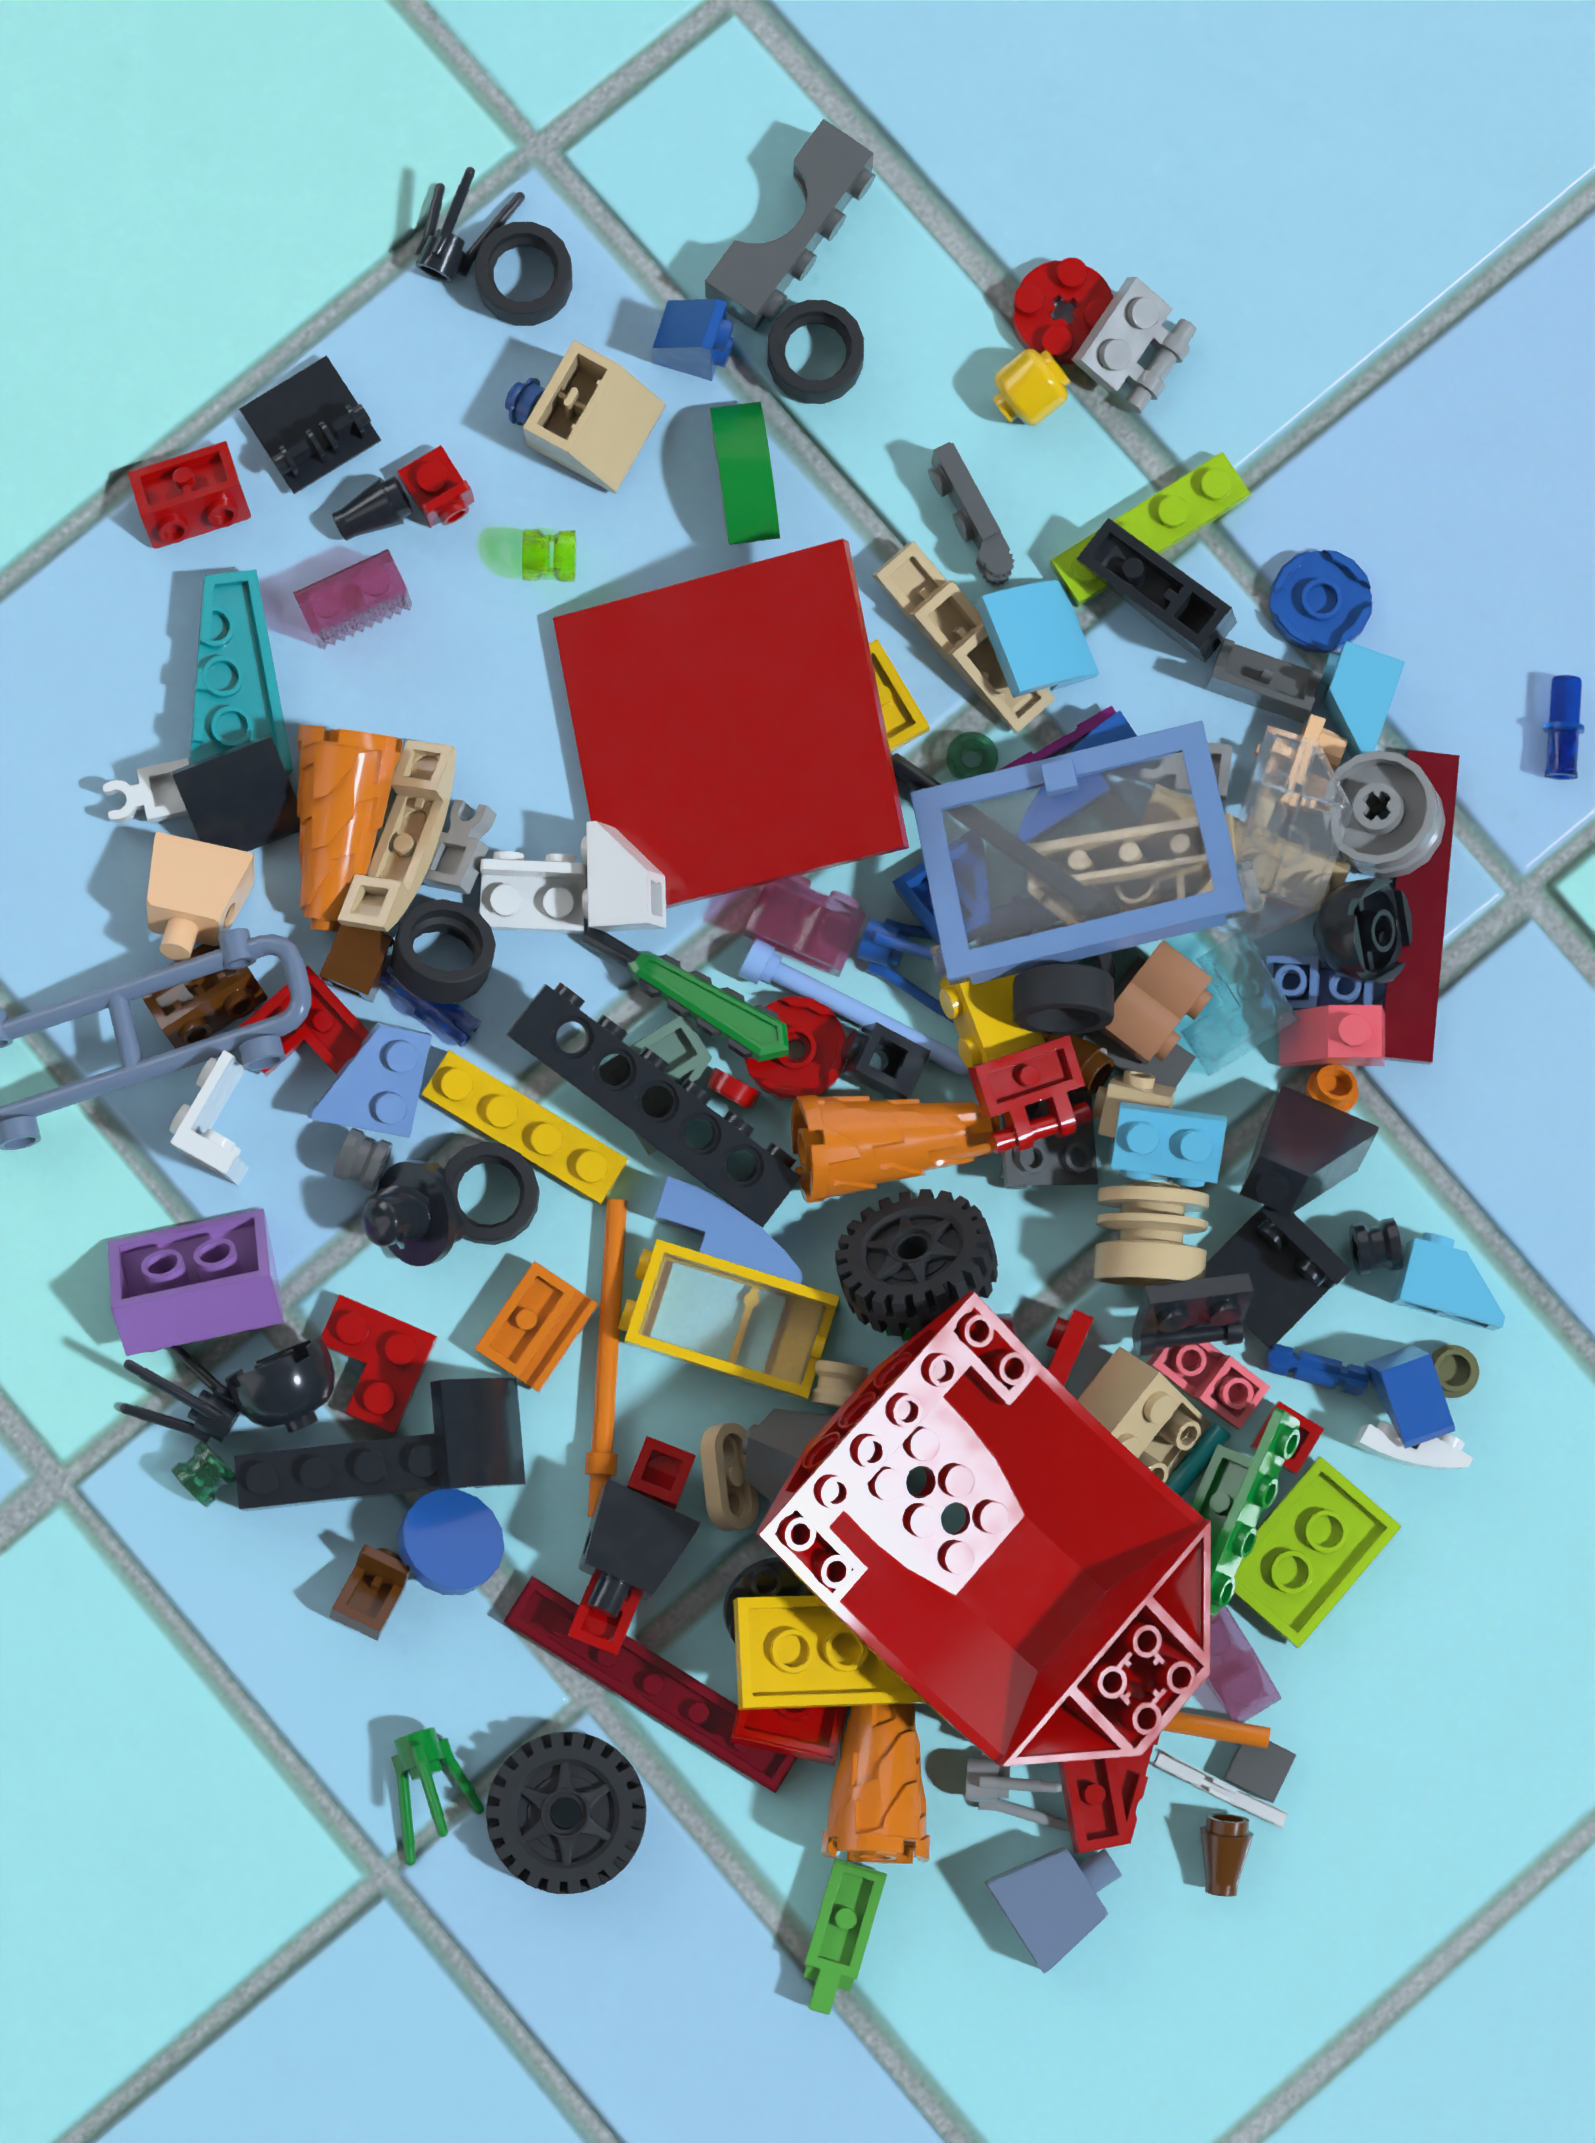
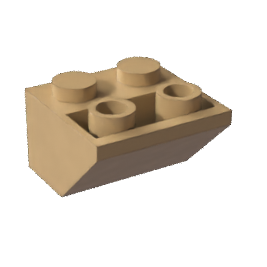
M573 340L523 426L525 444L616 494L663 413L666 404L620 364Z
M1120 1346L1077 1400L1164 1483L1211 1424L1159 1371Z

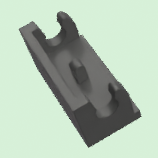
M1224 638L1206 690L1304 723L1312 710L1315 701L1314 695L1324 672L1294 665L1234 644L1235 641Z

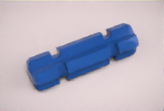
M1274 1344L1268 1350L1265 1361V1369L1268 1372L1287 1376V1373L1293 1374V1379L1330 1389H1335L1338 1386L1341 1387V1392L1355 1396L1364 1395L1368 1387L1370 1371L1365 1367L1348 1364L1347 1367L1342 1366V1361L1303 1350L1299 1351V1353H1294V1348L1281 1344Z

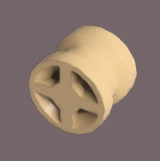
M816 1360L815 1372L819 1379L817 1388L811 1391L809 1402L840 1408L867 1378L869 1369L853 1364Z

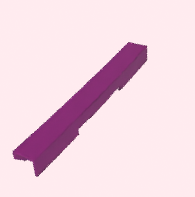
M1111 705L1076 725L1077 728L1070 734L1061 737L1035 754L1030 751L999 770L1047 759L1085 738L1093 729L1114 715L1116 711Z

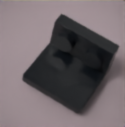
M1262 1205L1206 1262L1205 1278L1249 1273L1254 1292L1243 1324L1266 1347L1270 1348L1329 1289L1336 1286L1352 1269L1294 1213L1286 1215L1266 1205Z

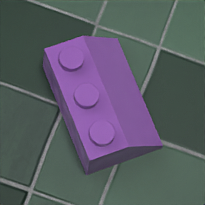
M264 1208L108 1241L111 1310L126 1356L144 1352H155L167 1347L196 1341H207L219 1336L247 1330H259L267 1326L284 1323L281 1289Z

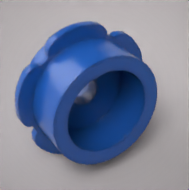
M529 378L526 384L517 382L509 390L505 400V408L509 411L508 416L511 423H516L519 426L525 425L543 394L545 388L540 386V381L537 378Z

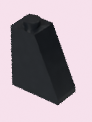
M1281 1085L1262 1124L1240 1195L1286 1215H1291L1357 1172L1379 1127Z

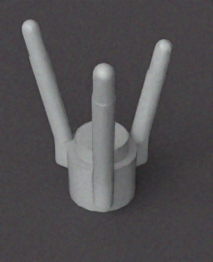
M983 1752L981 1758H968L965 1801L979 1802L978 1810L998 1811L1048 1827L1070 1831L1068 1820L998 1799H1009V1790L1059 1793L1062 1790V1785L1059 1782L1010 1778V1766L997 1765Z

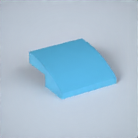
M1062 580L1031 583L983 595L975 602L1013 698L1049 687L1053 691L1095 678L1099 675Z

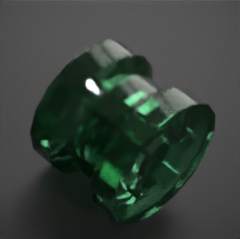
M203 1440L194 1447V1455L187 1462H178L171 1469V1472L180 1483L206 1508L215 1501V1493L223 1485L231 1486L236 1481L235 1472Z

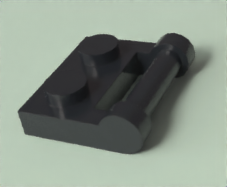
M1249 1273L1145 1286L1132 1330V1340L1136 1355L1138 1357L1155 1355L1156 1349L1222 1341L1226 1346L1241 1344L1244 1333L1243 1322L1254 1292Z

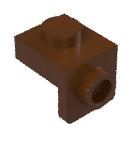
M364 1544L359 1552L356 1565L334 1603L329 1617L378 1641L406 1588L411 1572L409 1565L407 1564L405 1567L400 1556L389 1549H375Z

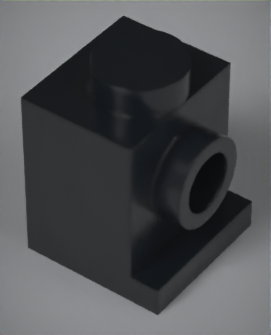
M876 1022L863 1026L861 1032L854 1029L849 1034L840 1053V1057L847 1060L842 1073L883 1094L887 1100L908 1099L912 1095L931 1051ZM874 1052L881 1058L879 1070L869 1065Z

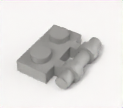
M1127 277L1072 361L1107 392H1117L1123 382L1126 381L1133 389L1124 403L1130 410L1141 414L1150 399L1157 400L1165 388L1163 380L1175 362L1181 363L1189 352L1190 347L1188 343L1197 329L1191 322L1181 318L1170 333L1162 324L1173 308L1138 277ZM1151 344L1158 352L1145 370L1137 361L1148 345Z

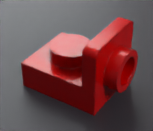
M442 445L397 471L400 480L430 528L440 522L443 525H449L458 521L468 513V505L475 502L471 487L466 480L462 479Z

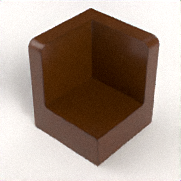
M341 925L319 976L325 984L373 1003L391 961L394 938L376 930Z

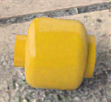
M1026 349L995 374L994 383L999 393L992 399L1010 423L1019 417L1025 424L1035 426L1066 402L1068 392L1065 386L1071 381L1047 349L1041 354L1034 349Z

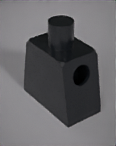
M608 1479L598 1492L578 1568L599 1579L587 1606L602 1615L616 1619L628 1593L642 1600H648L658 1589L697 1532L701 1522Z

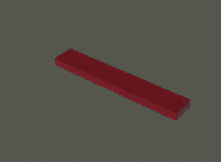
M1407 750L1405 757L1421 767L1440 796L1446 822L1441 844L1430 860L1408 875L1394 877L1393 890H1402L1408 901L1412 915L1413 936L1411 946H1402L1401 954L1397 961L1406 962L1402 972L1393 981L1384 983L1382 1007L1385 1012V1060L1430 1065L1433 1062L1460 755Z
M531 1576L503 1622L776 1794L798 1757L730 1742L738 1705L626 1635L618 1656L567 1637L579 1605L539 1579Z

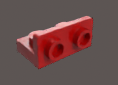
M227 441L127 472L140 517L152 547L155 549L179 543L183 540L251 518L250 509L243 493Z

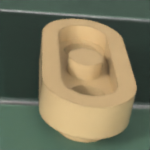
M725 1423L709 1427L703 1434L700 1444L707 1513L712 1523L722 1531L741 1530L750 1527L755 1522L759 1511L758 1490L743 1478L746 1455L742 1453V1443L747 1431L737 1423Z

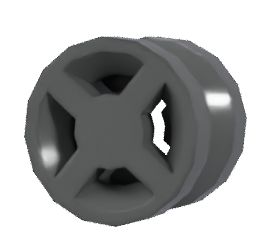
M352 1128L339 1152L333 1176L342 1180L351 1177L360 1181L362 1188L373 1192L385 1171L393 1144L383 1139L377 1142L366 1139L363 1131Z

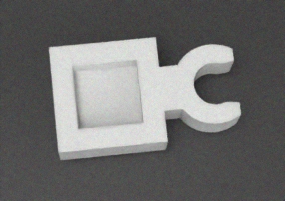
M185 758L137 769L139 784L129 785L121 780H113L104 784L102 787L106 796H113L115 794L126 796L125 806L119 810L109 811V819L114 823H124L131 820L139 810L144 809L149 823L189 815L172 776V771L189 765V759Z

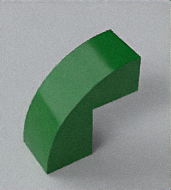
M761 401L710 408L728 544L779 539L780 531L774 481Z

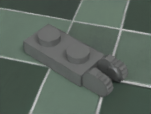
M948 442L934 449L931 460L933 467L928 469L929 477L941 497L949 495L957 512L952 514V517L963 540L968 542L973 539L979 553L975 565L979 573H983L982 578L986 579V583H991V586L993 584L997 586L999 584L1003 585L1005 581H1008V576L1012 574L1011 570L1014 568L1013 563L1015 559H1012L1013 554L1009 553L1010 548L954 443Z

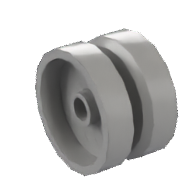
M1377 750L1354 756L1339 766L1324 787L1320 805L1325 833L1344 860L1365 875L1387 879L1408 875L1427 863L1442 841L1446 822L1442 800L1421 767L1402 754ZM1389 810V816L1384 820H1380L1378 817L1379 813Z

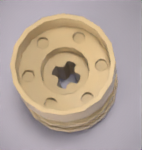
M1128 1182V1184L1099 1188L1097 1204L1121 1209V1213L1098 1214L1096 1225L1109 1230L1119 1231L1120 1235L1119 1240L1101 1242L1095 1245L1093 1280L1114 1285L1145 1287L1148 1285L1205 1278L1207 1251L1193 1245L1183 1244V1235L1198 1234L1208 1230V1221L1184 1216L1185 1212L1206 1211L1209 1208L1208 1194L1164 1182Z

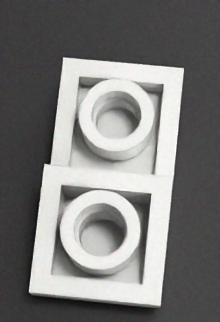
M1379 1421L1377 1427L1371 1424L1361 1426L1352 1443L1353 1446L1382 1459L1423 1469L1448 1470L1469 1467L1474 1458L1461 1451L1465 1443L1449 1433L1405 1449L1394 1426L1383 1421Z

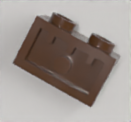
M201 944L192 950L190 958L220 949V945ZM248 967L235 970L224 969L142 997L159 1027L175 1049L209 1038L235 1020L250 1014L268 998Z

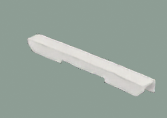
M1162 1750L1160 1751L1154 1765L1236 1807L1284 1828L1283 1825L1289 1814L1288 1812L1220 1781Z

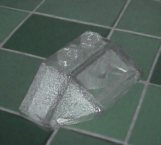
M1267 725L1234 826L1236 865L1247 910L1226 915L1228 924L1212 927L1211 929L1249 941H1255L1320 910L1353 808L1318 740Z

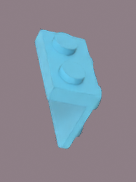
M1120 1101L1115 1138L1111 1137V1169H1118L1121 1175L1137 1180L1151 1179L1152 1174L1173 1177L1175 1183L1187 1187H1202L1205 1182L1217 1183L1227 1117Z

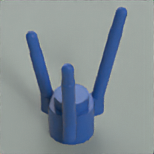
M871 918L865 928L857 952V958L869 962L867 972L883 977L954 1024L953 1019H949L943 1012L939 1000L888 967L889 964L899 966L904 952L944 963L942 951L908 941L909 937L933 940L925 928L902 924L886 918L884 923Z

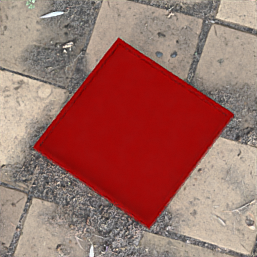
M842 538L553 618L591 821H598L615 827L665 875L666 909L909 848L850 546L847 540Z

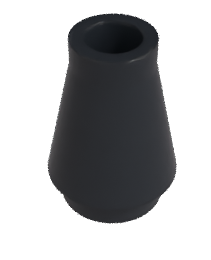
M395 476L385 481L379 477L343 508L332 513V517L340 534L345 541H348L356 536L404 524L403 518L413 514V509L405 491Z

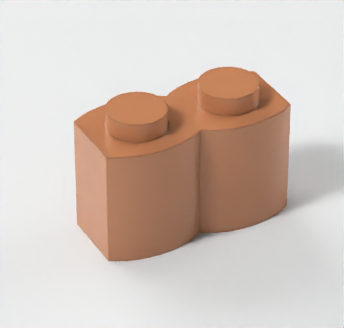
M1162 940L1114 1002V1018L1112 1023L1100 1029V1031L1145 1065L1153 1056L1163 1061L1181 1038L1173 1030L1182 1018L1188 1015L1195 1020L1213 995L1206 990V987L1213 978Z

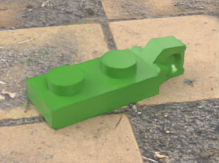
M837 1858L834 1859L804 1962L806 1968L803 1978L815 1981L808 2005L810 2010L830 2015L837 1988L850 1992L853 1980H857L885 1884L886 1873Z

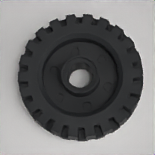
M920 1189L919 1196L915 1199L912 1198L910 1191L898 1193L900 1202L894 1204L889 1196L878 1201L879 1211L876 1212L871 1207H867L860 1212L862 1222L853 1219L846 1227L848 1235L841 1234L838 1241L839 1250L835 1252V1261L844 1296L852 1313H856L858 1320L864 1325L870 1322L872 1329L883 1333L888 1327L892 1336L903 1337L906 1327H909L914 1337L969 1291H974L979 1297L988 1298L993 1291L991 1282L997 1281L998 1261L986 1219L983 1218L981 1211L976 1205L970 1206L968 1199L959 1196L954 1200L951 1192L943 1190L940 1191L936 1199L931 1189Z
M555 1732L530 1740L506 1759L498 1770L488 1794L486 1820L489 1838L494 1851L500 1861L503 1862L515 1877L535 1889L548 1893L575 1894L604 1885L629 1864L644 1834L647 1809L640 1779L633 1766L620 1751L606 1741L585 1733ZM570 1797L579 1803L582 1817L576 1826L563 1828L554 1822L551 1809L557 1799Z

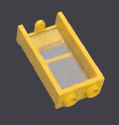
M659 1239L656 1240L653 1251L643 1249L634 1276L635 1279L643 1281L637 1301L627 1299L618 1329L627 1332L624 1339L625 1344L781 1392L804 1401L808 1400L816 1374V1360L821 1358L840 1296Z

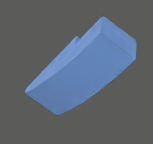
M667 1176L655 1213V1220L657 1222L704 1236L700 1253L802 1284L804 1273L787 1252L758 1224L732 1205L705 1190Z

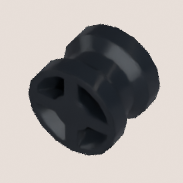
M1394 1218L1382 1219L1377 1226L1367 1227L1363 1223L1350 1225L1351 1253L1356 1272L1359 1276L1369 1275L1375 1268L1385 1267L1389 1271L1402 1269V1245Z

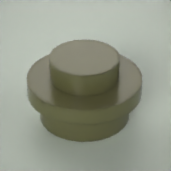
M1446 1345L1431 1354L1446 1398L1464 1396L1475 1387L1479 1378V1366L1476 1358L1469 1350L1458 1345Z

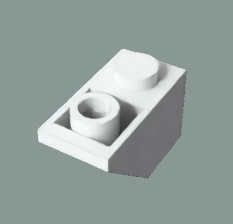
M598 821L586 822V836L583 837L581 842V857L587 867L588 888L584 889L582 894V909L584 916L588 919V927L606 932L666 928L665 875L615 827Z

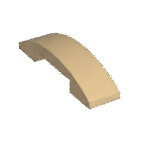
M407 739L391 785L397 793L396 799L366 876L354 875L337 919L341 925L388 932L399 921L411 904L431 864L444 826L455 774L457 750L454 746Z

